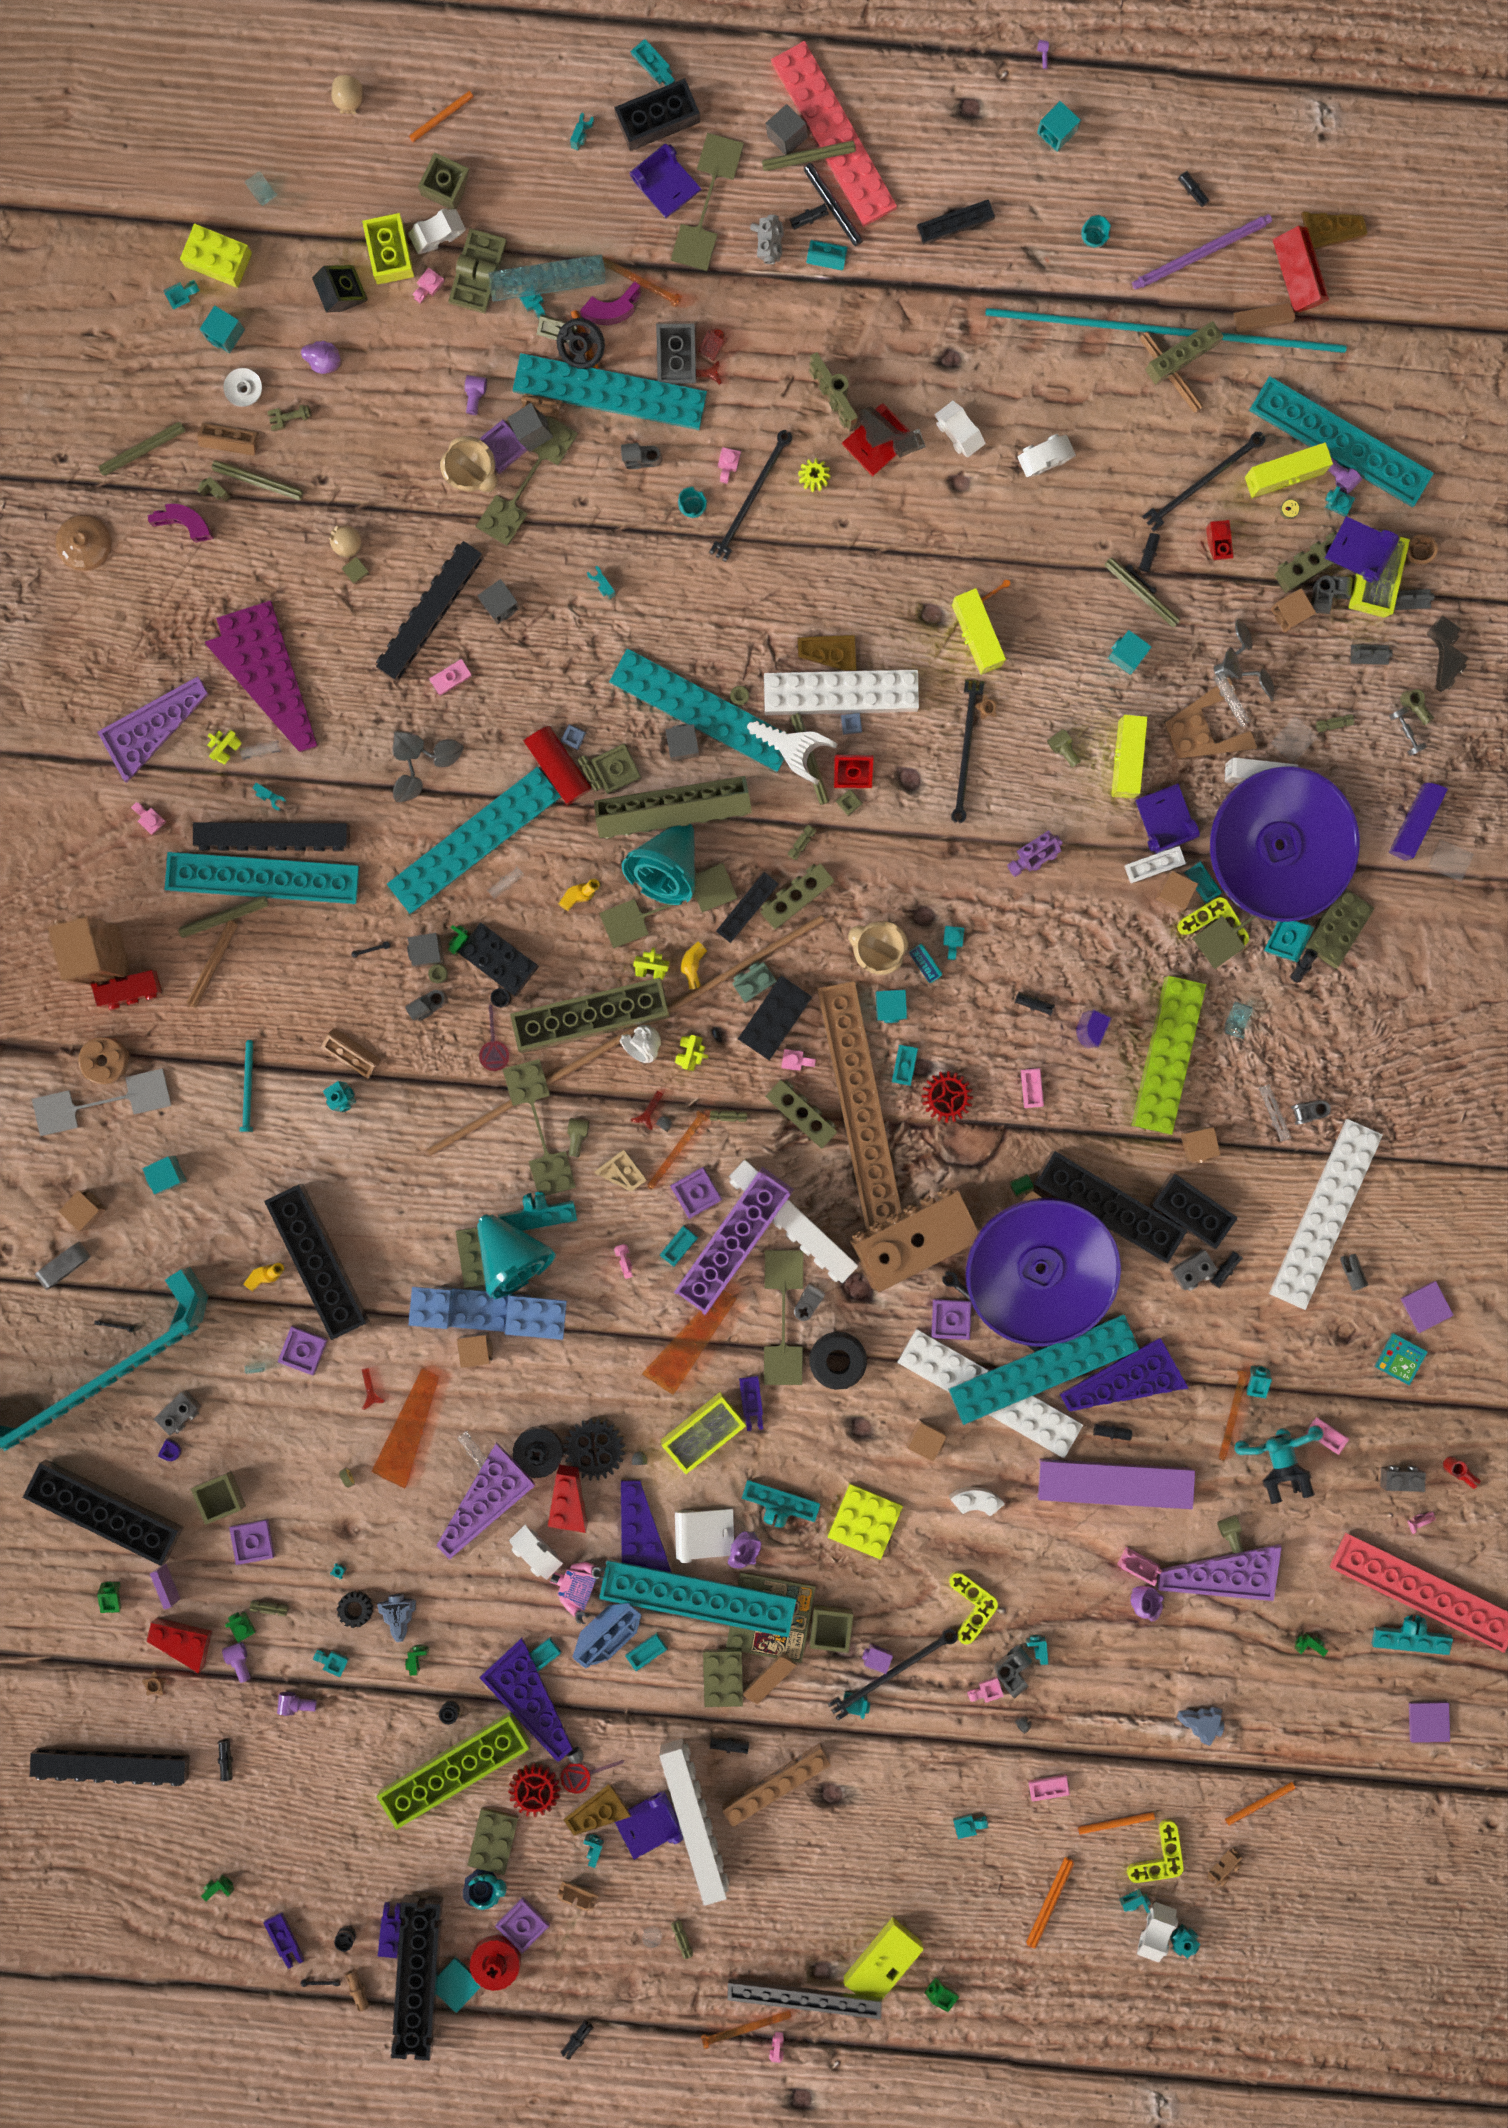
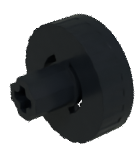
M534 1426L526 1429L519 1435L514 1443L512 1455L514 1461L529 1477L542 1478L551 1475L558 1468L563 1458L564 1449L560 1437L553 1430L543 1426ZM534 1451H535L536 1453H537V1452H540V1453H541L540 1456H539V1457L535 1456Z

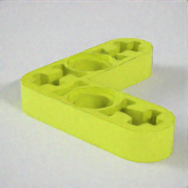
M1218 897L1178 922L1177 928L1181 934L1189 935L1222 916L1225 919L1231 917L1234 920L1232 928H1237L1241 925V922L1228 901ZM1216 902L1224 904L1222 911L1220 909L1214 912L1210 911V909L1217 906ZM1200 911H1205L1208 914V919L1205 922L1198 919ZM1193 916L1196 923L1189 927L1190 931L1187 929L1183 930V922L1189 923L1193 921L1191 918ZM1244 927L1238 930L1237 934L1239 936L1243 935L1242 942L1245 946L1249 941V936Z
M956 1571L949 1577L951 1587L976 1605L957 1631L959 1641L962 1644L968 1645L975 1640L997 1610L998 1603L992 1594L962 1572ZM955 1577H962V1583L967 1585L965 1587L964 1592L961 1591L964 1589L962 1585H960L959 1583L957 1585H954L955 1581L953 1579ZM970 1588H977L979 1594L976 1597H970L968 1595ZM986 1600H992L993 1607H987L985 1612L988 1614L987 1616H985V1614L978 1609L981 1607V1609L984 1610V1608L986 1607V1604L984 1602ZM974 1615H981L983 1621L980 1624H974L972 1622ZM968 1623H970V1625L973 1628H975L976 1631L971 1629L969 1632V1635L971 1637H966L965 1639H962V1632H967L970 1629V1627L967 1625Z
M1164 1819L1159 1824L1163 1858L1130 1864L1127 1868V1875L1132 1882L1142 1883L1175 1878L1183 1873L1184 1867L1178 1828L1173 1820ZM1166 1825H1170L1173 1828L1170 1829L1172 1838H1168L1166 1830H1163L1167 1828ZM1170 1843L1176 1845V1850L1172 1853L1166 1851V1847ZM1171 1858H1174L1176 1865L1179 1866L1176 1867V1871H1172L1170 1868L1172 1867ZM1154 1865L1160 1867V1872L1156 1875L1150 1873V1868ZM1143 1867H1146V1872L1148 1876H1145V1873L1143 1872ZM1134 1869H1138V1871L1140 1872L1138 1873V1877H1135L1134 1874H1131L1134 1873Z

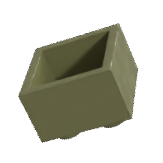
M232 1471L191 1488L205 1525L246 1507Z
M814 1605L810 1648L849 1653L853 1620L852 1609Z

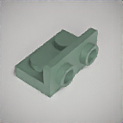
M759 961L749 967L751 971L745 975L742 972L733 978L735 982L732 985L745 1003L777 982L764 962L761 964Z

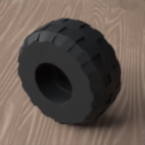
M835 1331L823 1335L815 1342L810 1352L809 1363L812 1374L819 1383L830 1389L844 1390L857 1384L863 1377L867 1367V1355L863 1345L856 1337L846 1332ZM834 1350H843L849 1354L850 1363L842 1371H833L826 1363L828 1355Z

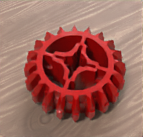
M946 1071V1077L943 1076L942 1072H939V1079L932 1075L934 1082L932 1083L930 1080H927L926 1083L930 1087H923V1090L928 1091V1093L921 1095L922 1098H927V1101L922 1102V1105L929 1104L930 1107L926 1108L925 1111L933 1110L930 1115L932 1118L938 1114L937 1121H941L942 1116H944L945 1123H948L949 1117L955 1122V1115L962 1119L963 1115L960 1112L963 1111L966 1114L969 1112L965 1109V1106L972 1107V1104L968 1103L967 1099L971 1100L973 1096H968L967 1093L973 1090L972 1088L966 1090L965 1087L970 1083L968 1081L964 1084L962 1083L964 1076L956 1079L957 1072H954L952 1077H950V1071ZM946 1081L956 1083L961 1090L951 1091ZM940 1083L941 1094L932 1098L933 1089ZM946 1091H948V1094H957L949 1099L950 1102H946L943 1099L938 1100L945 1096ZM963 1095L960 1107L954 1111V1099ZM943 1102L948 1108L949 1113L939 1111L934 1106V1103Z
M532 1763L530 1769L526 1764L524 1771L519 1768L517 1771L518 1775L513 1774L512 1778L514 1781H510L509 1786L512 1788L509 1789L508 1793L512 1795L510 1801H516L513 1807L517 1808L520 1806L519 1813L526 1810L527 1817L530 1815V1812H533L534 1817H537L538 1812L543 1816L545 1815V1810L550 1812L552 1810L551 1806L557 1805L556 1800L560 1798V1794L557 1792L561 1790V1787L556 1786L559 1784V1779H553L556 1773L552 1772L549 1774V1767L543 1770V1764L536 1768V1764ZM532 1776H535V1777H540V1778H542V1779L536 1781V1780H533L531 1777H532ZM522 1781L527 1789L523 1796H521L519 1791V1785ZM546 1784L550 1788V1796L547 1799L542 1791ZM532 1788H533V1789H536V1788H537V1789H538V1792H536V1791L531 1792V1789H532ZM535 1800L538 1804L529 1803L528 1801Z

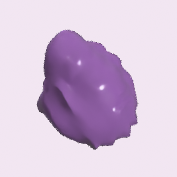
M316 341L313 344L304 346L301 350L302 358L309 363L312 370L316 373H332L340 367L341 358L338 349L332 343Z
M742 1532L731 1544V1554L728 1558V1564L731 1567L741 1569L750 1564L757 1563L756 1558L760 1554L762 1542L755 1535V1532Z
M1142 1585L1133 1588L1130 1601L1136 1615L1143 1619H1149L1151 1622L1157 1620L1163 1610L1162 1601L1164 1597L1157 1592V1589Z

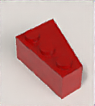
M154 970L128 975L117 980L111 979L103 984H91L96 1006L109 1008V1011L121 1008V1004L127 1003L128 1006L137 1004L139 999L158 998L157 995L162 993L157 971Z
M156 1618L150 1624L146 1642L199 1674L204 1669L212 1630Z

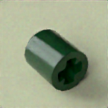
M1028 1174L1010 1181L1016 1197L1034 1190Z

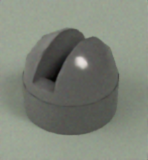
M662 1116L655 1124L668 1132L672 1126V1121L669 1117Z
M636 1452L632 1457V1465H647L646 1455L643 1452Z
M1025 1716L1015 1721V1724L1023 1734L1030 1730L1032 1724L1031 1721H1028L1029 1718Z
M575 1747L567 1754V1757L573 1764H579L582 1762L584 1754L580 1747Z

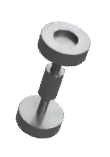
M1404 707L1389 715L1391 721L1399 717L1407 739L1410 738L1414 746L1413 749L1407 751L1409 756H1412L1427 748L1425 742L1417 745L1413 738L1415 735L1409 724H1406L1402 716L1409 712L1407 707Z

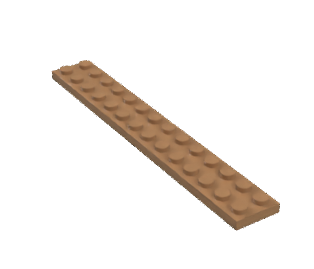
M853 981L818 988L817 992L867 1231L872 1224L877 1222L881 1224L887 1221L886 1218L895 1213L899 1215L902 1211L856 984Z

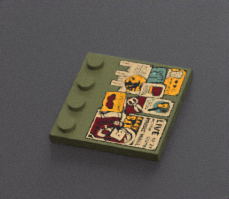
M740 1572L737 1586L795 1597L796 1604L789 1637L730 1626L726 1649H742V1652L772 1658H777L782 1652H785L794 1662L802 1663L816 1586Z

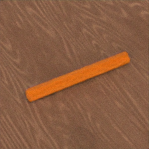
M1068 1857L1064 1858L1026 1941L1027 1945L1035 1949L1074 1866V1861Z

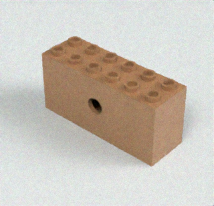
M78 915L74 916L72 921L58 920L53 922V926L48 927L61 981L91 986L94 983L103 984L111 979L117 980L131 975L118 925H114L112 922L101 921V919L96 920V918H91L90 916Z
M947 1187L937 1191L936 1196L932 1198L927 1196L920 1200V1204L905 1207L903 1209L904 1212L901 1214H892L886 1218L887 1221L881 1224L879 1222L869 1226V1230L866 1232L859 1231L852 1235V1239L848 1241L872 1289L880 1293L973 1244L979 1232L959 1191L951 1188L948 1189ZM917 1233L916 1241L911 1243L912 1236Z

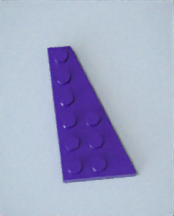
M1157 1338L1139 1348L1138 1351L1123 1357L1061 1392L1059 1395L1070 1412L1189 1388L1161 1338Z
M621 1480L622 1563L672 1572L641 1480Z
M521 1637L479 1678L552 1757L559 1762L573 1749V1746L530 1656L524 1639Z

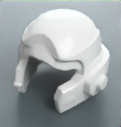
M650 1025L638 1026L634 1030L633 1038L629 1034L622 1035L620 1043L628 1054L642 1063H651L657 1058L661 1038L658 1032Z

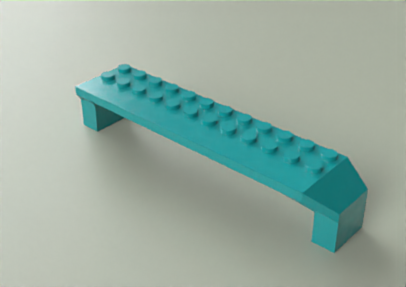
M191 1267L181 1269L165 1279V1282L179 1302L167 1333L20 1427L12 1428L0 1425V1450L3 1449L5 1452L21 1443L20 1441L29 1438L41 1428L53 1422L52 1419L55 1420L68 1413V1408L71 1410L84 1403V1398L88 1399L101 1392L100 1387L104 1389L118 1381L116 1377L121 1378L134 1371L133 1366L136 1368L151 1360L149 1358L150 1355L151 1357L159 1355L166 1350V1345L168 1347L183 1339L182 1335L187 1336L198 1330L199 1327L197 1325L203 1322L208 1294Z

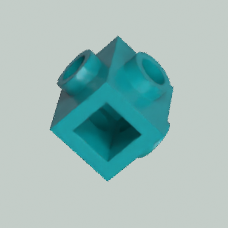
M337 1081L323 1090L327 1099L326 1103L333 1111L346 1112L352 1108L351 1105L356 1103L355 1093L348 1086L347 1082Z
M1181 1924L1170 1936L1173 1944L1172 1949L1179 1956L1183 1954L1188 1959L1199 1950L1201 1945L1197 1939L1199 1935L1192 1928L1188 1929Z

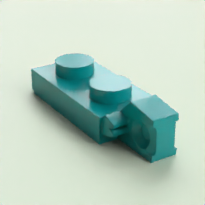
M646 39L642 40L630 51L631 55L659 84L663 82L665 86L675 82V79L671 76L672 70L670 65Z

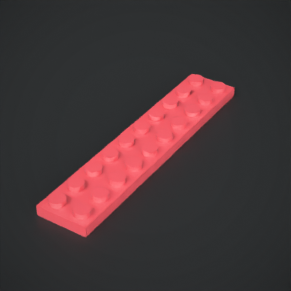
M803 41L772 58V65L818 147L852 140L855 142V152L825 158L862 226L865 227L897 209V205L806 42Z
M1345 1532L1329 1566L1331 1569L1505 1653L1508 1647V1611Z

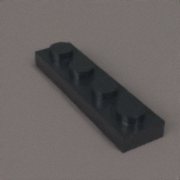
M987 199L917 224L916 228L922 244L925 245L995 219V215L990 201Z
M763 872L718 927L716 932L731 944L779 883Z

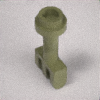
M303 404L299 406V410L282 414L280 408L269 410L268 416L276 415V417L269 419L270 424L278 423L272 425L271 430L285 429L284 422L302 417L303 420H308L311 417L309 406Z

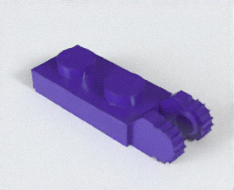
M758 1376L739 1378L747 1431H752L750 1416L756 1415L758 1417V1428L762 1430L763 1410Z
M385 1902L381 1918L378 1957L397 1958L402 1920L400 1917L401 1903H397L395 1906V1916H388L390 1903Z
M280 1912L264 1920V1926L287 1968L290 1969L294 1966L289 1955L290 1952H293L299 1964L304 1962L303 1954L283 1913Z

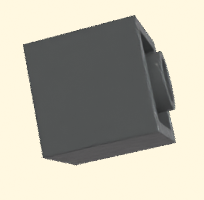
M788 104L782 107L765 123L768 138L785 155L790 154L808 138L806 123Z
M532 403L507 418L518 441L529 452L553 438L546 417Z
M501 579L477 595L497 625L510 618L520 609L518 602Z
M694 724L676 725L665 729L671 762L699 757Z
M431 933L407 937L409 944L407 946L408 956L413 967L417 968L444 963L439 934Z

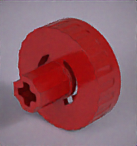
M492 1935L482 1939L475 1946L470 1960V1972L474 1981L480 1987L491 1991H499L510 1986L516 1980L521 1966L520 1951L505 1936Z

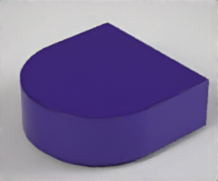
M167 1438L158 1457L166 1461H174L180 1457L181 1447L177 1442Z

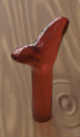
M719 361L709 369H696V377H708L721 385L722 381L717 372L720 366Z
M657 1090L646 1110L641 1115L630 1120L634 1123H644L648 1129L653 1130L650 1116L662 1098L663 1093Z
M369 1368L361 1369L367 1393L362 1410H366L373 1403L381 1404L385 1402V1400L374 1393Z

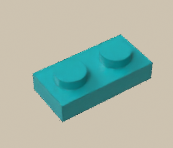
M904 1045L898 1046L892 1083L911 1086L918 1048Z

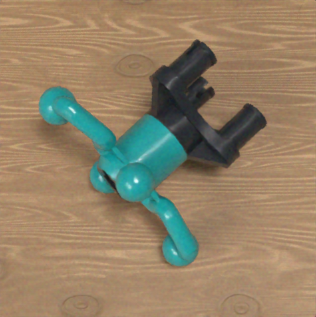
M1312 1426L1309 1428L1307 1435L1299 1438H1291L1290 1432L1287 1429L1281 1428L1277 1430L1276 1436L1268 1438L1267 1442L1259 1447H1249V1444L1243 1440L1235 1443L1234 1450L1238 1455H1259L1265 1451L1269 1452L1273 1469L1262 1481L1264 1488H1267L1271 1504L1283 1501L1278 1488V1484L1281 1482L1291 1481L1293 1493H1298L1297 1491L1299 1493L1302 1492L1303 1498L1315 1495L1310 1481V1471L1299 1466L1294 1447L1311 1441L1321 1440L1323 1438L1321 1427Z

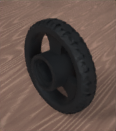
M574 318L567 321L560 328L557 335V349L564 362L568 363V365L577 369H588L595 366L603 357L605 340L602 331L594 322L585 318ZM582 325L589 328L591 332L590 334L581 332L576 335L572 327ZM578 339L584 343V348L578 345ZM564 340H569V349L576 355L575 359H572L567 353ZM593 343L598 344L596 355L593 359L587 361L585 353L592 348Z

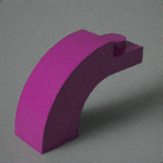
M634 281L626 292L614 302H601L592 296L581 308V317L598 325H614L628 319L635 312L632 303L635 304L641 297L640 285Z
M165 504L166 512L157 510L153 514L147 515L148 521L153 527L169 524H182L186 526L189 530L190 538L195 543L214 539L208 524L198 513L187 506Z

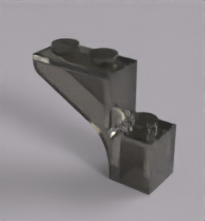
M873 407L859 410L860 422L865 427L867 432L866 438L872 448L893 440V449L900 458L926 447L919 429L910 432L900 431Z
M1443 615L1435 621L1426 634L1435 642L1439 650L1435 686L1440 692L1445 689L1449 690L1456 682L1455 676L1457 673L1461 674L1467 667L1465 662L1468 660L1467 656L1452 646L1460 637L1458 633L1461 628Z

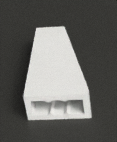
M1232 758L1225 763L1224 782L1240 783L1247 777L1266 769L1298 767V765Z

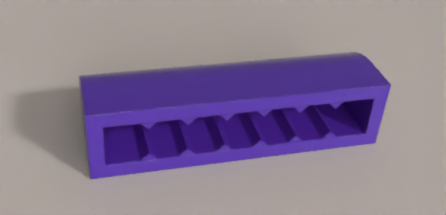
M1434 783L1422 784L1388 853L1404 861L1415 857L1448 790L1447 788Z
M1095 1010L1082 1013L1076 1029L1079 1042L1087 1049L1099 1047L1111 1017Z

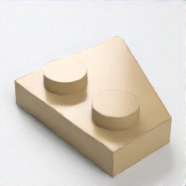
M622 1150L595 1171L596 1175L631 1192L647 1180L625 1150Z

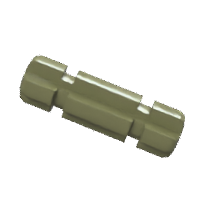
M1352 714L1344 715V717L1339 716L1326 719V721H1317L1316 729L1318 732H1324L1326 729L1333 730L1342 728L1344 725L1346 727L1354 725V717Z
M586 755L580 757L578 763L583 767L582 770L589 783H591L592 789L595 792L599 791L603 786L600 780H598L592 765L589 764L590 761Z
M806 826L803 830L804 834L801 833L793 845L794 848H791L788 852V856L793 860L799 858L801 855L800 851L803 852L811 840L810 837H813L816 833V829L812 826Z
M712 1110L710 1111V1120L731 1122L739 1120V1122H746L747 1112H718Z
M252 1600L250 1611H260V1613L272 1615L277 1613L279 1616H286L288 1606L283 1604L278 1606L277 1603H260V1601Z
M676 1920L671 1923L673 1932H675V1938L682 1951L681 1954L684 1959L691 1958L693 1951L689 1947L690 1943L683 1929L682 1922Z

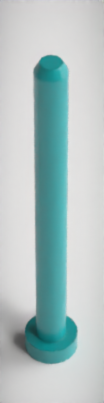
M247 1040L245 1046L242 1127H239V1132H253V1127H250L253 1067L252 1040Z

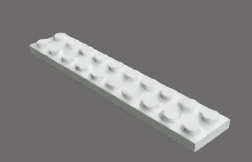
M1349 1119L1345 1120L1271 1287L1270 1295L1306 1310L1381 1141L1382 1134Z
M918 1329L914 1331L897 1363L948 1392V1388L989 1371ZM1034 1396L988 1414L1062 1458H1065L1083 1427V1424Z

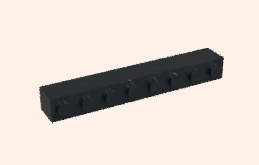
M465 541L456 545L453 550L454 555L450 560L447 559L444 562L440 575H436L433 578L429 591H425L422 594L419 605L413 607L409 613L410 618L408 621L401 624L397 637L390 640L387 645V651L385 654L382 653L376 661L378 670L397 683L484 559L481 552Z
M193 822V846L199 847L200 851H210V848H218V851H229V848H237V851H249V848H256V851H268V848H275V851H287V848H294V851L304 852L306 848H314L313 851L324 852L325 848H333L334 852H344V848H350V825L347 823Z
M36 1748L30 1753L29 1777H36L37 1780L55 1778L56 1781L74 1779L76 1782H83L87 1779L93 1780L96 1783L108 1780L113 1781L115 1784L129 1781L135 1785L150 1782L156 1786L163 1783H171V1786H181L189 1779L190 1755Z

